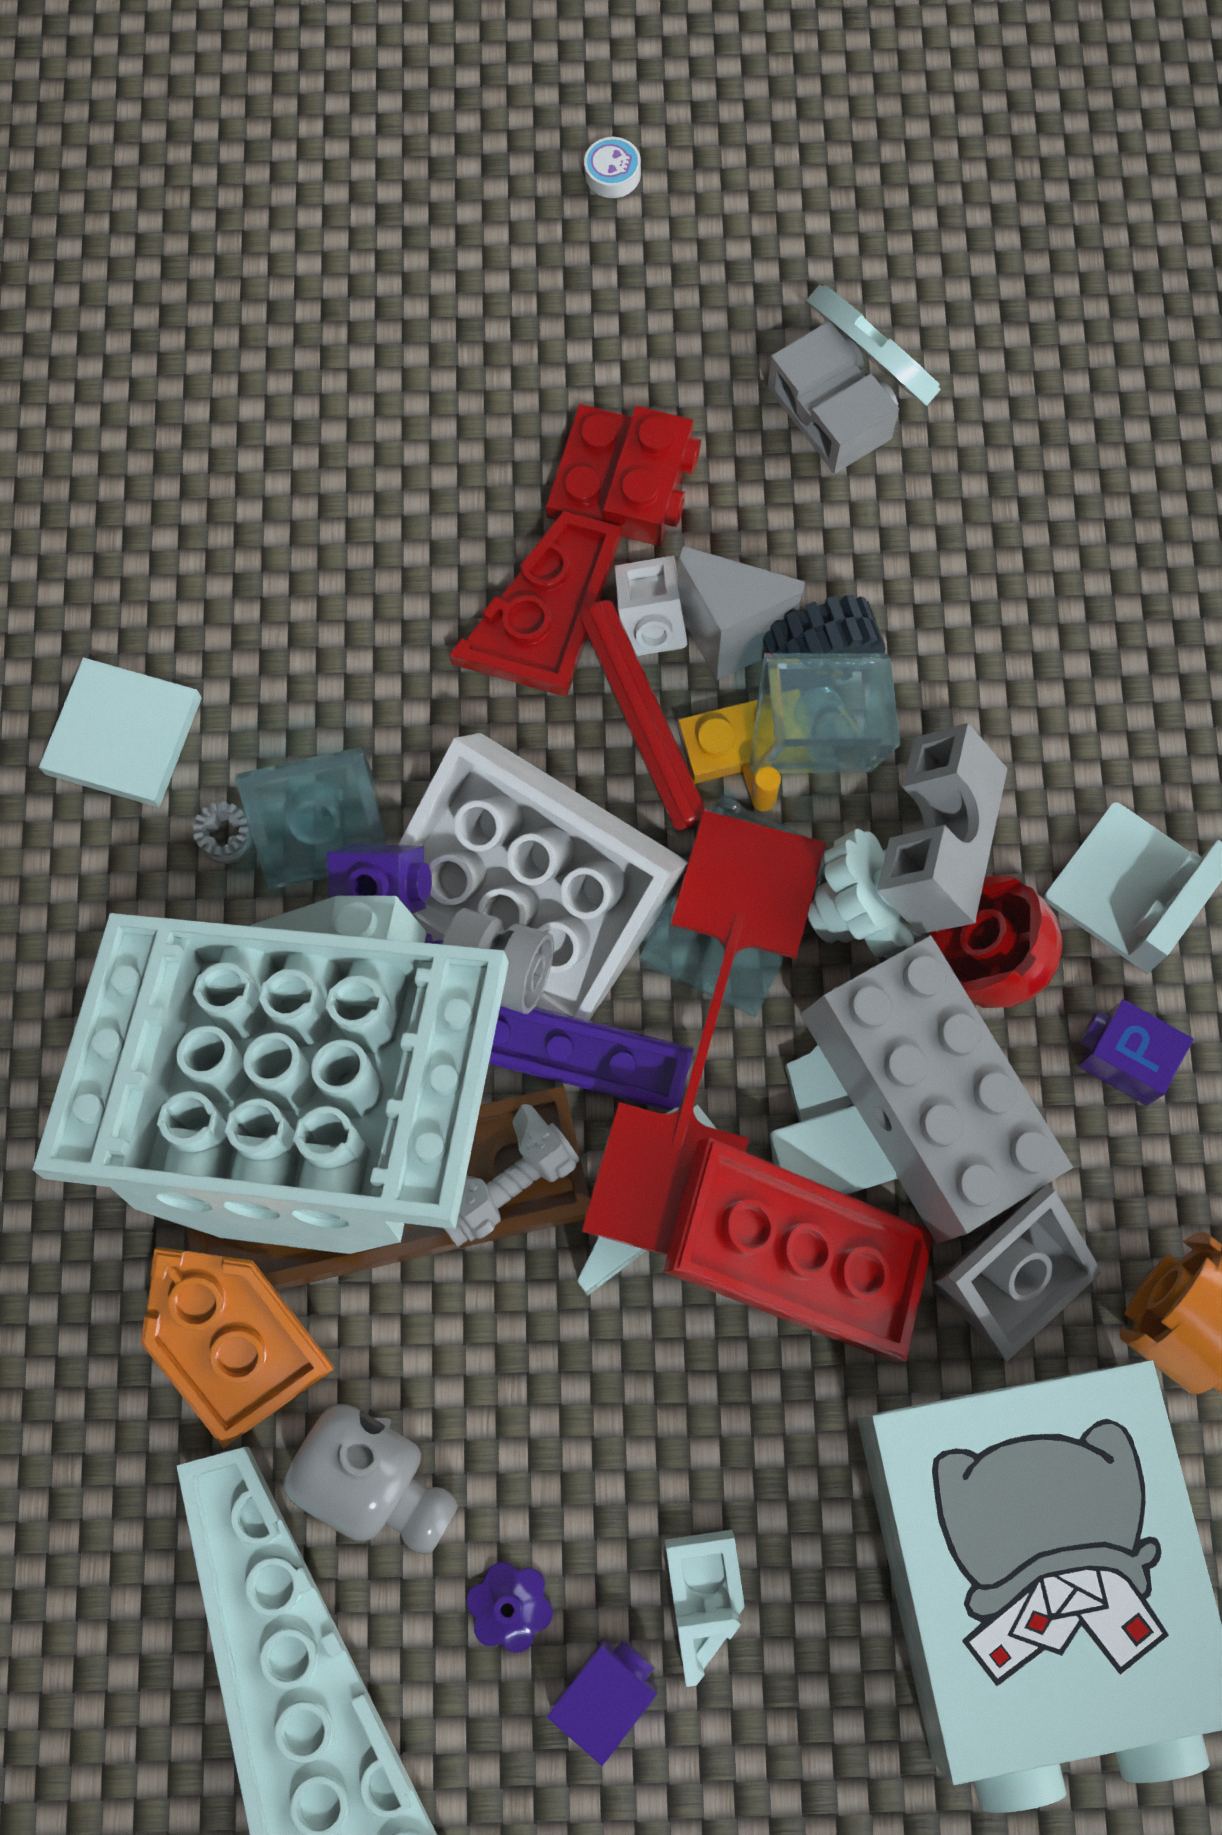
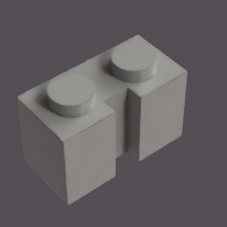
M829 320L771 355L767 388L833 474H836L892 439L899 408L893 390L885 381H877L872 373L865 376L860 370L864 366V360L857 344L847 336L843 338Z

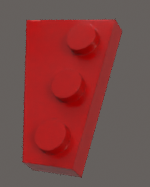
M563 511L520 565L521 572L500 598L495 596L483 611V619L466 640L462 638L449 654L451 664L567 697L588 637L580 620V615L591 604L600 602L622 538L621 526Z

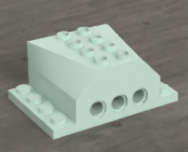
M110 913L32 1170L47 1180L110 1187L135 1210L227 1239L352 1254L401 1242L404 1223L456 1229L509 964L505 951Z

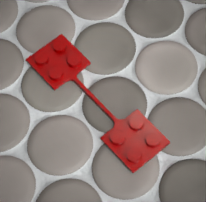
M703 811L671 926L716 938L723 946L724 958L682 1106L670 1114H661L619 1102L582 1232L667 1256L698 1140L710 1137L746 1152L749 1138L707 1127L700 1123L694 1114V1101L734 957L743 949L757 948L796 959L826 842L714 812Z

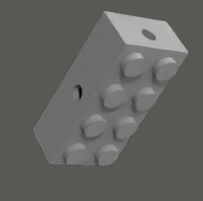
M932 936L925 938L828 992L800 1014L852 1103L895 1170L896 1177L936 1244L968 1234L1073 1168Z

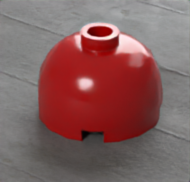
M1009 875L985 876L974 924L929 932V936H932L972 1003L982 1008L1015 1007L1033 999L1051 981L1059 967L1062 953V936L1059 922L1051 908L1032 887L1024 885L1017 878Z

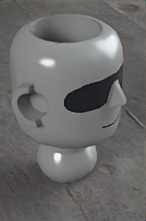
M336 1404L328 1407L314 1424L286 1471L283 1483L289 1500L301 1510L354 1541L374 1539L382 1531L385 1524L400 1532L404 1543L409 1549L421 1554L432 1553L454 1516L458 1504L453 1495L447 1490L439 1487L426 1488L412 1479L420 1464V1448L415 1443L390 1429L391 1419L373 1418L360 1409L348 1404Z

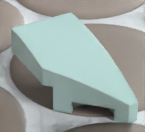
M733 1530L665 1540L686 1687L697 1686L705 1675L704 1668L726 1638L731 1639L741 1626L739 1614L745 1605Z

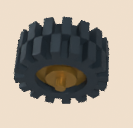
M845 595L840 601H838L837 596L828 597L824 604L817 606L815 601L805 605L807 610L801 613L796 610L786 615L787 621H777L771 626L773 631L766 632L764 635L765 641H763L780 689L783 691L788 690V692L802 689L803 693L813 692L817 686H822V689L830 687L832 682L841 680L843 683L852 679V673H863L869 669L868 664L877 663L881 659L880 654L885 653L886 650L869 602L866 601L865 597L859 596L855 598L854 595Z

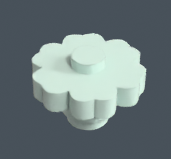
M855 829L835 840L834 847L825 851V878L827 882L819 885L815 895L812 896L808 918L815 932L825 942L834 943L839 940L848 943L854 939L862 940L865 938L869 949L876 957L884 956L889 959L913 946L914 939L922 934H919L877 892L887 850H882L879 841L871 832Z

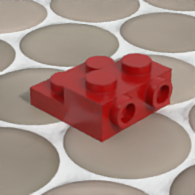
M579 404L546 505L547 518L557 520L563 511L621 526L622 537L661 547L667 525L677 528L681 518L686 492L678 489L683 473L693 475L699 458L701 439L693 438V419L640 406H635L633 416L631 417Z

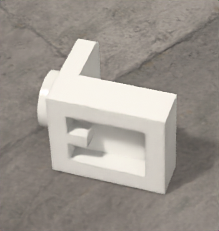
M674 555L615 565L619 615L637 656L685 648L687 646V635L678 589V574Z

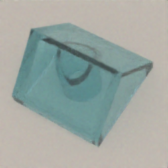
M764 653L749 765L752 774H756L760 768L766 766L775 768L780 774L872 772L900 745L891 658L887 653Z
M362 747L236 774L235 780L268 890L328 877L327 852L352 844L388 845L375 778Z

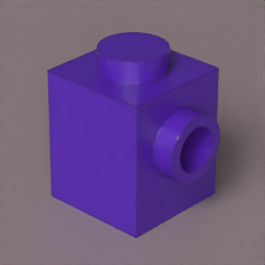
M352 844L327 852L329 898L334 896H397L411 914L426 909L425 901L429 898L432 888V874L429 865L424 863V846Z

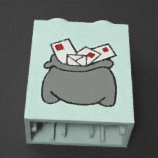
M1154 1361L1100 1368L857 1417L931 1760L953 1785L974 1782L980 1810L991 1813H1005L1034 1809L1063 1799L1067 1792L1060 1764L1115 1752L1122 1780L1132 1783L1169 1781L1188 1777L1206 1770L1210 1763L1202 1734L1222 1730V1623Z

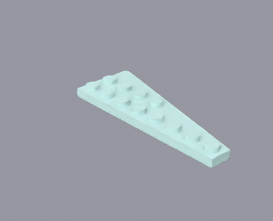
M242 1447L177 1465L250 1835H437L250 1448Z

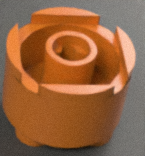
M1199 1232L1182 1241L1192 1249L1179 1261L1167 1254L1139 1286L1125 1312V1315L1135 1323L1132 1331L1120 1328V1338L1146 1360H1153L1156 1368L1188 1393L1201 1394L1214 1388L1222 1394V1244L1208 1233Z

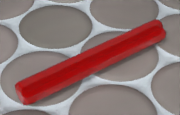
M610 600L593 603L581 612L580 620L673 827L677 831L692 828L700 823L703 811H707L614 603Z

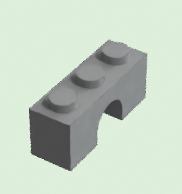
M969 723L914 738L902 787L918 805L924 822V830L889 838L877 887V892L919 934L974 924L976 921L1007 767Z

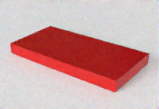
M709 1137L698 1140L662 1272L888 1361L906 1362L933 1237L929 1230Z

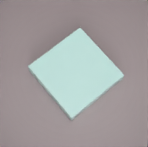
M83 657L39 768L45 775L160 808L202 697L197 689Z

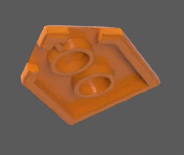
M162 1247L154 1249L150 1276L152 1278L147 1312L144 1316L141 1344L222 1448L228 1446L334 1370V1365L253 1260Z

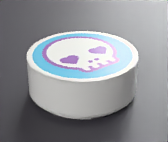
M607 137L596 141L589 147L584 158L586 183L593 192L602 197L619 198L629 194L637 187L641 177L639 151L631 142L619 137Z

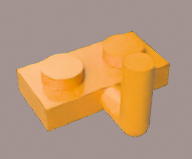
M798 690L678 719V730L694 783L743 772L752 804L759 811H769L775 806L781 781L780 773L768 765L812 755L814 750L813 739Z

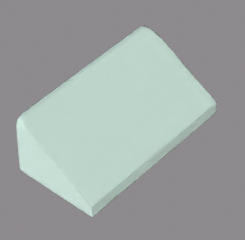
M855 1106L774 1130L770 1134L775 1165L845 1195L897 1179L895 1170Z

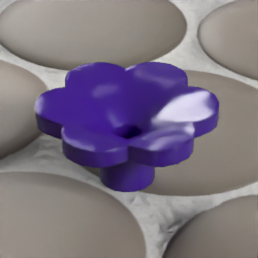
M498 1562L487 1571L485 1582L479 1583L470 1589L467 1595V1607L471 1614L476 1617L474 1633L480 1643L485 1646H495L502 1643L511 1652H523L531 1646L535 1632L545 1629L550 1624L553 1617V1608L548 1599L543 1596L545 1580L539 1571L534 1568H525L518 1571L508 1562ZM510 1603L514 1607V1613L506 1615L502 1610L503 1604Z

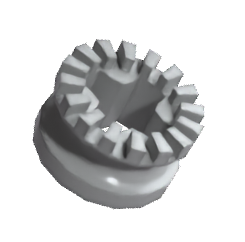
M222 801L221 804L211 803V807L208 809L206 807L203 808L201 815L196 816V823L193 824L192 828L194 840L204 854L214 862L222 864L238 862L253 847L255 838L253 826L244 812L233 803L231 805ZM229 820L233 828L239 831L240 834L229 837L228 845H224L221 848L213 837H209L210 832L220 831L221 821Z

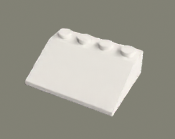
M482 733L453 739L398 844L424 846V863H427L431 870L432 888L429 898L425 901L426 909L412 915L427 933L432 935L433 942L444 940L451 921L463 908L501 919L504 930H507L516 923L552 934L554 939L552 965L545 988L535 1007L589 1021L659 917L689 863Z

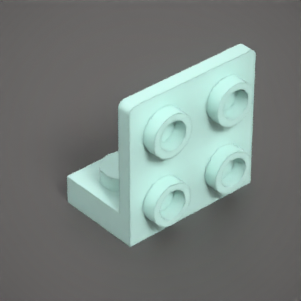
M1115 802L1109 807L1044 895V901L1148 974L1169 955L1222 881V842L1217 840L1201 857L1194 851H1188L1120 803Z

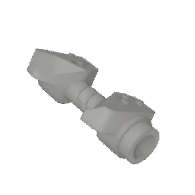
M521 1105L513 1119L519 1152L523 1157L487 1184L480 1178L466 1175L456 1229L444 1228L457 1247L467 1240L472 1242L474 1239L483 1238L492 1232L495 1225L501 1221L498 1209L510 1201L512 1197L522 1192V1189L530 1186L533 1181L542 1177L549 1182H554L559 1177L563 1178L572 1172L576 1167V1163L579 1162L576 1152L560 1130L553 1123L547 1125L531 1105Z

